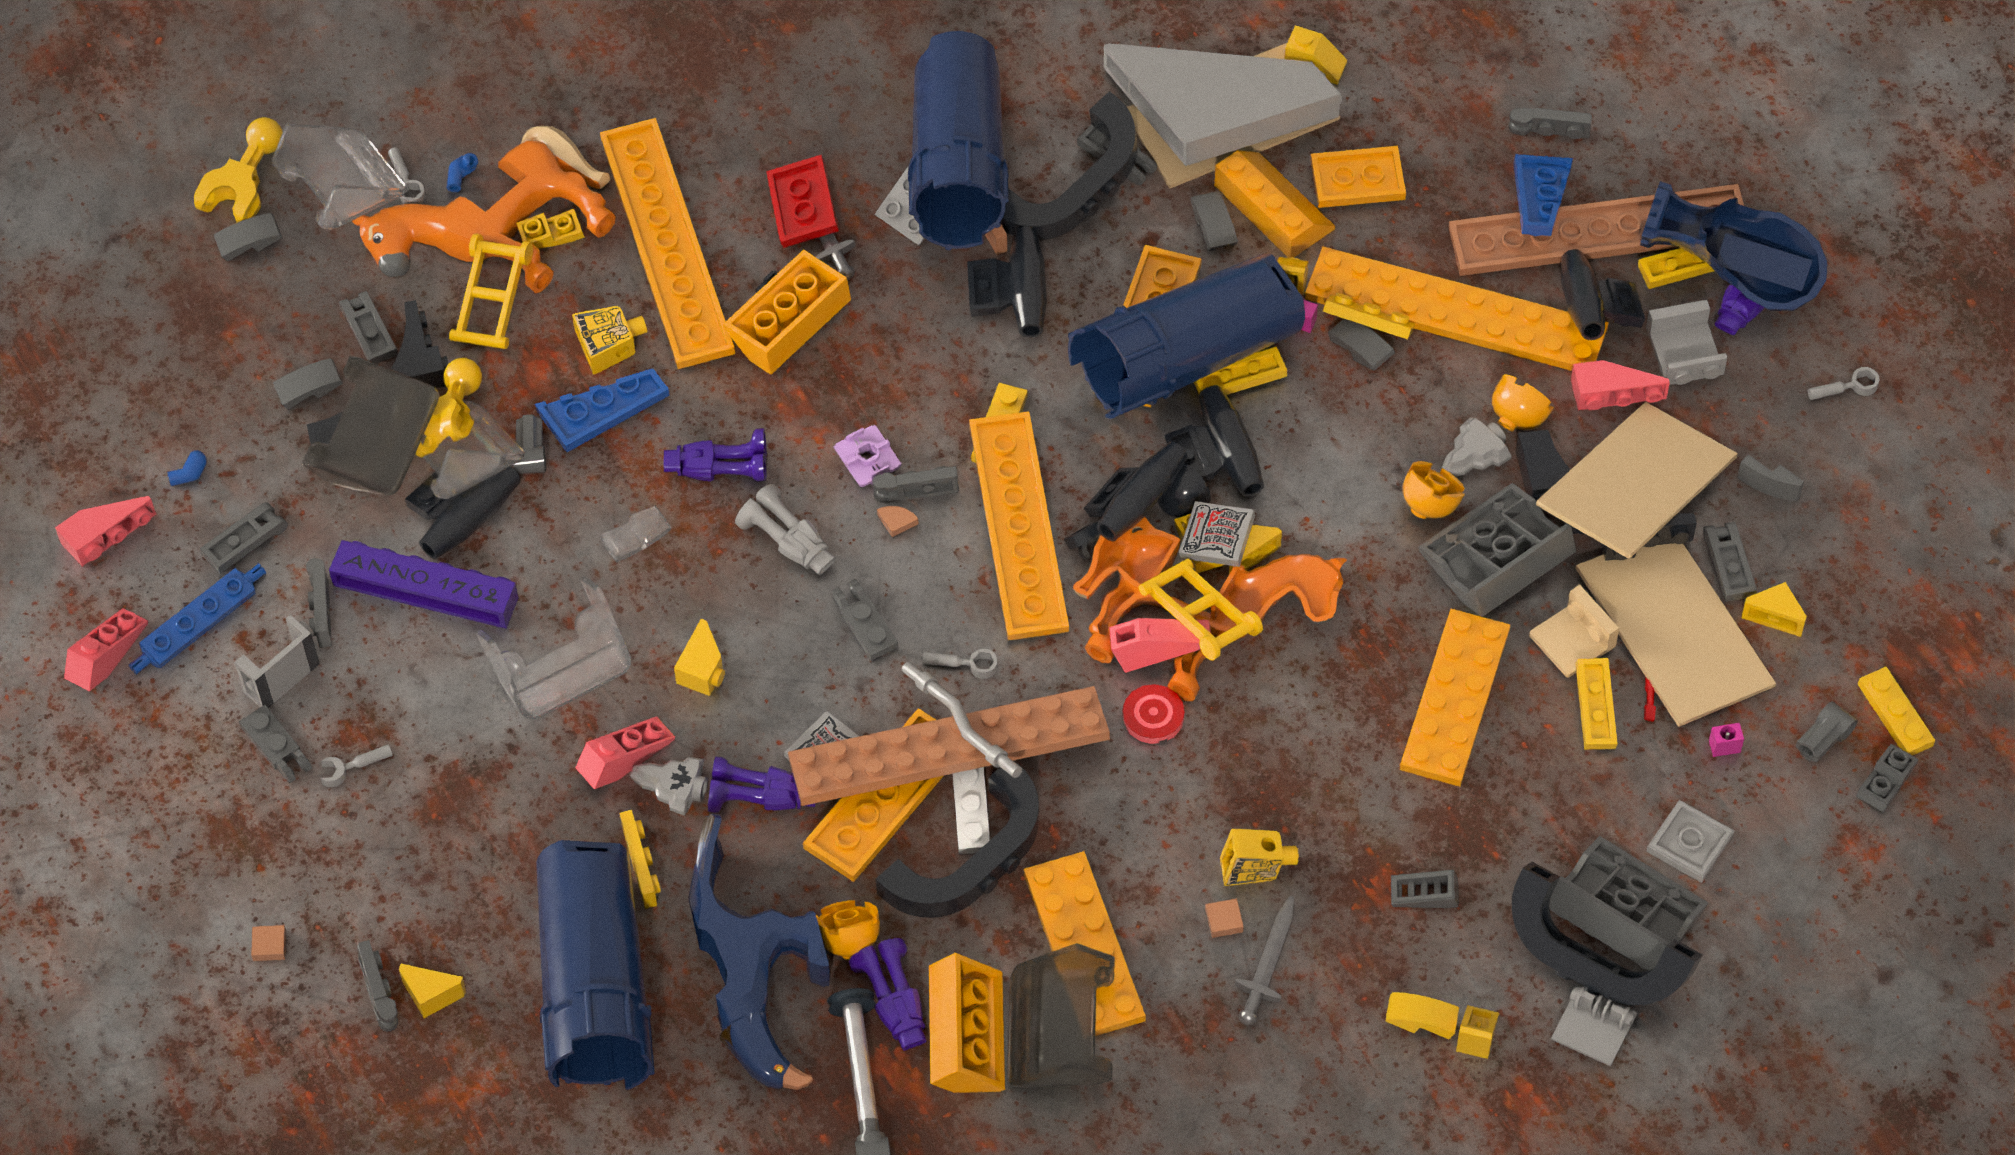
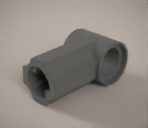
M523 415L522 418L516 420V447H513V465L518 474L546 472L542 418H537L534 415Z
M1831 701L1822 709L1815 724L1797 741L1796 747L1800 751L1801 756L1806 760L1817 763L1837 741L1843 742L1852 733L1858 720L1834 701Z

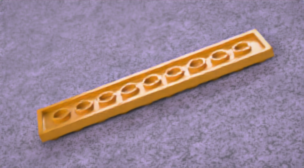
M656 118L600 132L601 141L677 369L734 355L735 347L730 335L723 328V324L726 321Z
M1322 246L1305 292L1306 300L1324 305L1330 295L1335 296L1336 293L1345 294L1353 298L1352 302L1364 305V303L1378 305L1381 307L1380 312L1392 315V312H1399L1409 316V321L1415 323L1414 329L1570 371L1573 369V364L1597 361L1609 322H1605V332L1600 338L1586 340L1580 334L1568 311Z

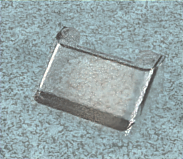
M287 123L271 161L273 166L280 172L279 174L282 178L295 181L297 177H302L325 207V209L318 210L315 219L320 227L328 230L339 228L403 196L407 189L403 181L367 136L353 128Z
M398 397L389 432L386 436L387 441L395 447L397 453L404 456H411L413 454L407 443L410 427L417 417L428 408L430 402L436 398ZM462 400L470 409L469 415L474 420V425L469 435L457 442H453L452 438L448 436L438 445L433 453L423 457L439 475L438 479L432 481L431 490L434 495L443 499H449L451 496H456L522 461L524 458V450L481 405L471 401ZM421 433L422 445L424 443L425 438L427 437L423 433Z

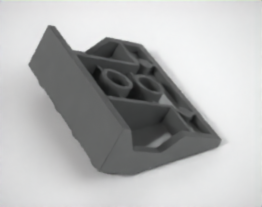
M1513 483L1418 547L1422 556L1462 603L1481 617L1576 552L1571 525L1566 523L1562 527H1558L1545 517L1541 508L1536 506L1537 501Z
M1599 836L1583 852L1572 872L1566 878L1562 876L1559 878L1550 898L1549 909L1559 917L1581 928L1588 935L1610 946L1615 952L1621 953L1634 961L1641 968L1651 970L1656 967L1665 947L1674 939L1679 942L1683 941L1707 907L1708 902Z

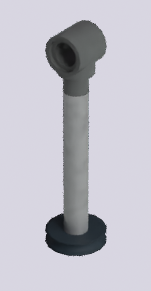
M851 988L832 994L827 999V1003L830 1005L828 1011L834 1016L844 1017L860 1135L857 1136L855 1141L856 1155H890L888 1137L879 1129L863 1014L875 1008L876 1002L873 1000L875 994L873 991L863 988Z

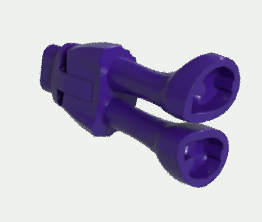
M1728 285L1721 307L1718 310L1719 317L1715 322V326L1730 335H1735L1739 328L1746 327L1747 323L1757 317L1764 310V307L1748 299L1733 285Z
M755 429L750 442L742 445L713 444L712 440L685 444L683 445V451L681 445H677V450H664V472H677L678 476H686L702 481H713L716 474L745 475L752 477L758 482L766 481L767 444L765 429ZM725 459H745V460H749V461H744V462H725V461H718V460H725Z
M715 757L710 783L708 812L718 813L722 805L730 800H741L764 805L765 810L795 809L797 803V809L801 810V803L792 773L773 766L769 767L768 772L747 770L731 765L724 757ZM739 781L762 786L763 788L744 787L726 782ZM816 803L805 806L815 807Z
M894 938L881 941L878 944V951L888 967L896 992H891L873 946L865 947L858 953H855L849 959V965L853 972L866 973L878 999L875 1010L879 1018L892 1033L893 1038L899 1040L902 1050H908L927 1041L923 1032L925 1023L923 1021V1010L917 989L910 988L901 963V958L906 955L908 948L903 939Z

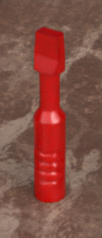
M1645 676L1647 698L1646 705L1644 706V720L1653 722L1656 714V706H1654L1655 690Z

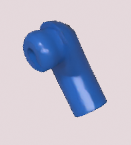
M466 153L451 162L446 187L448 191L459 192L461 190L462 178L472 173L478 165V158L475 154Z
M199 450L192 451L182 469L169 471L170 485L175 486L198 480L207 464V458L204 453Z

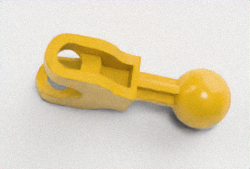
M261 117L249 124L246 130V141L249 146L240 162L229 158L225 166L211 170L203 176L194 194L196 209L211 212L219 202L234 200L235 204L232 209L236 223L257 215L261 208V201L257 193L260 180L256 167L264 154L275 152L283 141L282 128L275 120Z
M457 358L447 365L444 371V383L448 389L447 393L432 400L428 408L412 423L407 435V443L418 457L422 458L433 453L438 445L448 436L452 438L453 442H457L469 435L474 425V420L469 415L470 409L462 400L464 396L471 395L477 391L482 382L481 369L473 360ZM421 433L427 436L423 445L421 443Z

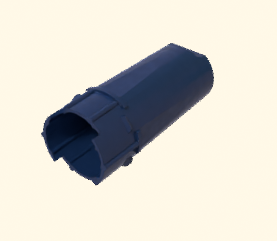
M950 31L931 38L928 49L920 57L915 67L912 158L908 166L909 214L913 215L919 224V234L931 243L945 247L946 250L970 248L983 244L984 234L1001 226L1000 221L1005 213V203L1009 201V170L1004 157L1000 71L995 49L989 41L974 33Z
M1264 253L1128 308L1125 306L1117 307L1114 314L1068 333L1070 366L1081 363L1085 380L1104 405L1105 410L1109 409L1111 411L1105 414V418L1112 419L1145 404L1155 405L1158 398L1163 397L1165 400L1171 397L1174 391L1299 333L1305 321L1304 301L1273 254Z
M561 840L545 848L539 854L536 861L543 990L540 1023H542L545 1070L548 1071L549 1080L555 1087L560 1086L559 1078L565 1080L567 1084L573 1082L610 1085L611 1082L624 1079L625 1089L629 1090L644 1082L649 1075L655 1074L650 1024L652 1011L651 1005L646 1004L629 853L620 843Z

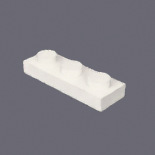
M984 767L952 774L959 855L975 854L990 841Z

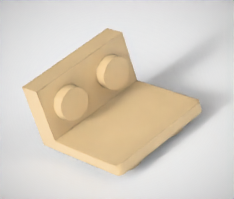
M1578 585L1570 591L1568 606L1532 629L1529 636L1564 676L1568 678L1576 673L1575 664L1577 659L1599 658L1615 648L1619 627L1582 586Z

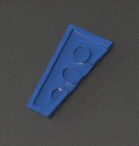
M1515 154L1513 164L1522 234L1532 236L1552 235L1573 158Z
M652 368L616 379V383L601 386L599 384L589 387L588 392L572 396V393L560 396V400L548 404L545 401L537 403L535 408L565 451L569 452L670 396L668 387Z

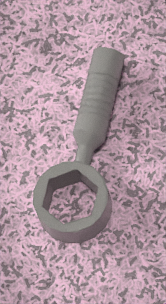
M396 147L391 148L388 151V155L398 177L404 181L398 189L401 203L422 204L426 198L423 184L417 180H409V171L399 149ZM409 189L420 191L415 198L404 196Z
M1861 367L1853 373L1851 382L1843 383L1839 381L1809 388L1807 391L1810 400L1843 393L1848 388H1852L1858 395L1869 396L1877 390L1880 380L1879 375L1872 368ZM1867 376L1874 384L1864 387L1856 379Z
M988 649L975 651L970 659H962L959 655L924 652L923 664L948 667L969 665L972 674L980 679L992 677L998 669L997 656ZM979 658L991 659L992 665L989 669H979L975 663Z

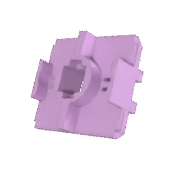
M871 425L865 429L861 428L847 435L846 440L844 439L834 446L835 451L859 487H864L870 483L872 485V479L876 475H882L887 472L892 473L901 466V462L890 447V442L888 439L885 440L876 425ZM866 451L872 456L867 460L861 456Z

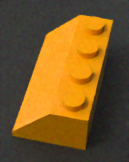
M1237 150L1215 165L1214 186L1288 258L1296 257L1335 230V225L1259 152Z
M802 250L723 324V328L749 361L772 375L851 301L847 277L807 251Z
M951 954L929 965L930 1084L953 1093L1001 1092L1005 1090L1002 971L961 954Z

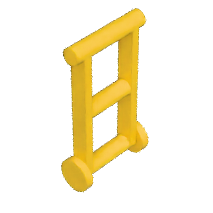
M473 234L469 244V254L471 257H474L457 328L450 330L449 339L450 341L507 349L509 338L505 337L518 281L522 265H529L532 260L533 244L532 242L524 241L521 246L488 242L483 241L481 234ZM485 253L514 257L506 291L477 286ZM474 298L503 302L495 336L466 331Z
M1185 559L1139 585V591L1143 596L1151 595L1200 640V649L1209 660H1215L1220 657L1221 648L1248 633L1252 636H1257L1263 631L1262 622L1253 611H1248L1245 614L1241 613L1193 570L1194 566L1190 559ZM1180 576H1183L1204 595L1184 608L1161 589L1162 586ZM1213 605L1219 608L1236 624L1235 627L1217 637H1214L1193 618V616Z

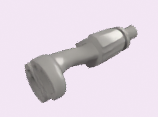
M769 484L761 488L756 495V501L750 498L741 508L735 519V524L743 530H747L754 525L759 526L777 542L780 553L804 566L807 570L812 568L818 575L823 574L836 560L828 552L829 546L824 543L820 534L808 519L798 520L780 500L781 491L777 486ZM765 511L774 513L787 526L789 531L784 530Z

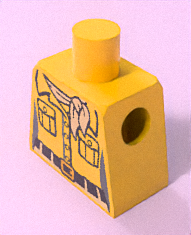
M618 306L572 314L575 333L593 375L635 354L633 337L647 333V327L642 316L626 321L621 308Z
M1231 829L1220 856L1224 886L1275 880L1282 865L1298 864L1297 846H1282L1281 836L1277 831Z

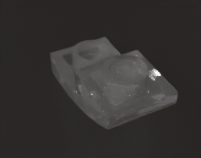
M655 505L630 515L628 524L602 533L601 542L617 563L644 550L671 531V526Z

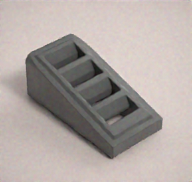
M1454 870L1391 875L1392 907L1409 908L1459 907L1458 877ZM1402 884L1408 885V897H1402ZM1415 885H1421V895L1416 896ZM1429 885H1434V894L1429 895ZM1442 885H1447V893H1442Z

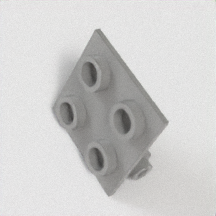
M907 167L875 215L917 245H920L925 238L919 234V224L914 216L909 214Z
M1574 987L1570 995L1571 1000L1551 1040L1611 1067L1637 1012L1610 999H1606L1602 995H1592L1585 991L1584 987Z

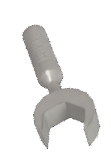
M389 744L358 755L353 761L346 764L337 757H327L321 760L322 767H334L336 770L332 777L320 778L322 785L337 787L346 779L347 769L353 767L362 768L393 756Z

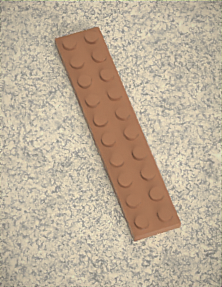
M1738 184L1675 192L1681 199L1699 206L1716 207L1733 198H1738V203L1744 206ZM1655 195L1560 207L1551 236L1522 234L1519 212L1449 221V232L1460 276L1561 263L1562 255L1572 249L1582 251L1587 259L1679 247L1654 245L1647 248L1640 245L1642 233Z
M1094 686L966 713L972 729L992 745H998L1004 749L1012 761L1110 740L1109 728ZM953 716L788 752L801 806L992 765L985 759V755L962 737Z

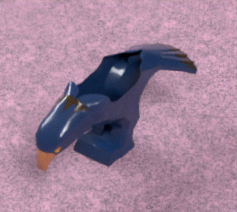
M710 814L704 818L688 899L699 949L709 953L716 961L726 985L716 995L719 1013L717 1018L722 1031L719 1039L753 1079L768 1088L799 1090L809 1086L813 1078L812 1075H807L794 1067L785 1058L769 1030L766 1018L769 974L780 955L794 954L807 961V973L811 983H816L822 987L829 986V962L816 914L814 911H810L804 916L790 917L776 910L769 909L746 917L731 910L717 899L713 892L715 879L724 857L721 842L717 836L722 818L719 814Z

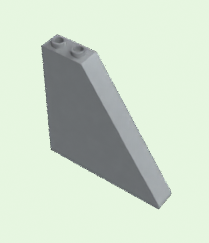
M1111 43L1104 45V69L1185 166L1339 117L1340 104L1342 103L1340 91L1328 81L1322 71L1309 61Z

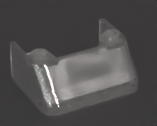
M586 576L580 580L592 606L582 610L575 619V629L579 638L534 662L525 665L522 657L517 652L512 650L500 652L497 643L482 629L476 632L494 674L518 712L527 719H538L620 677L630 668L631 656L603 591Z

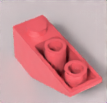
M1604 360L1573 364L1571 384L1578 410H1598L1608 406L1618 405L1623 407L1632 403L1658 402L1662 399H1667L1670 384L1668 378Z
M145 496L80 510L55 527L60 543L83 567L88 562L99 558L102 552L112 545L122 542L129 533L139 526L146 525L156 515L151 498Z
M124 608L119 610L68 648L64 679L91 691L109 677L148 625V620Z
M1137 618L1110 627L1111 650L1125 673L1200 650V640L1177 619ZM1197 620L1211 633L1209 620Z
M656 716L586 742L576 769L594 789H597L624 777L632 771L634 765L642 764L673 742L675 736Z

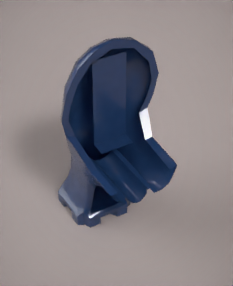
M1659 182L1642 233L1641 246L1647 248L1654 245L1677 246L1699 257L1709 264L1723 280L1737 288L1748 299L1770 311H1795L1816 298L1826 282L1828 263L1820 242L1803 225L1779 212L1755 210L1740 205L1738 198L1729 199L1716 207L1691 204L1681 199L1674 192L1671 184Z

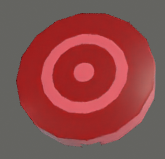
M1152 684L1141 686L1130 693L1125 699L1122 717L1126 730L1131 736L1141 742L1157 744L1166 739L1168 741L1178 734L1183 726L1185 711L1183 702L1176 692L1168 687Z

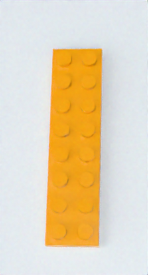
M1027 411L970 419V432L1008 641L1069 632L1068 617L1030 413Z

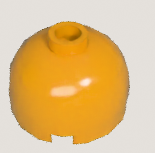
M1507 374L1503 375L1492 394L1494 412L1500 417L1498 423L1511 432L1515 428L1528 431L1542 425L1554 409V406H1549L1551 401L1528 383H1525L1524 386L1515 384L1516 377Z
M1417 461L1412 463L1403 482L1402 493L1406 503L1410 506L1411 512L1419 518L1426 519L1428 517L1436 519L1446 517L1454 512L1465 495L1463 493L1465 489L1463 484L1449 471L1442 468L1439 473L1431 469L1432 463Z
M855 900L836 902L822 908L821 916L818 917L816 915L824 948L834 955L850 959L861 949L873 946L880 932L877 907L865 901V907L856 906Z

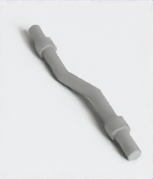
M906 662L902 666V672L915 681L917 688L925 694L930 693L950 709L962 737L982 752L990 764L996 768L1001 767L1013 778H1017L1022 773V768L1008 757V753L998 745H992L972 729L961 702L941 687L934 676L929 672H922L911 662Z

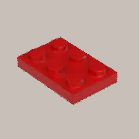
M822 155L766 171L779 239L783 248L839 231L825 160Z

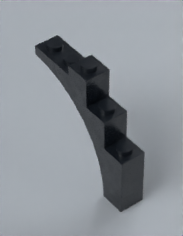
M416 300L404 302L406 316L404 340L397 359L385 378L370 394L352 407L330 418L307 424L316 465L386 451L385 438H390L388 424L417 418L415 406L421 405L418 392L446 386L444 383V371L449 364L447 356L441 357L439 346L432 347L430 334H423L422 329L428 328L425 311H418Z
M1548 430L1518 433L1515 452L1525 491L1537 501L1571 469L1556 450ZM1694 513L1676 514L1643 547L1673 543L1683 544L1693 541L1697 524ZM1571 526L1573 534H1585ZM1601 543L1605 561L1628 559Z

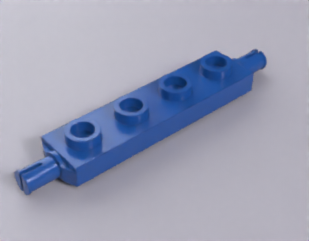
M259 563L246 574L234 568L140 641L139 645L142 655L128 664L130 669L137 675L149 664L159 669L255 595L253 583L266 574L265 569Z

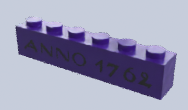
M341 540L329 568L332 584L335 587L507 629L519 599L516 583L508 578H495L483 575L481 572L473 569L462 570L454 568L448 563L426 561L416 555L405 556L397 554L391 549L369 547L359 541L348 542Z

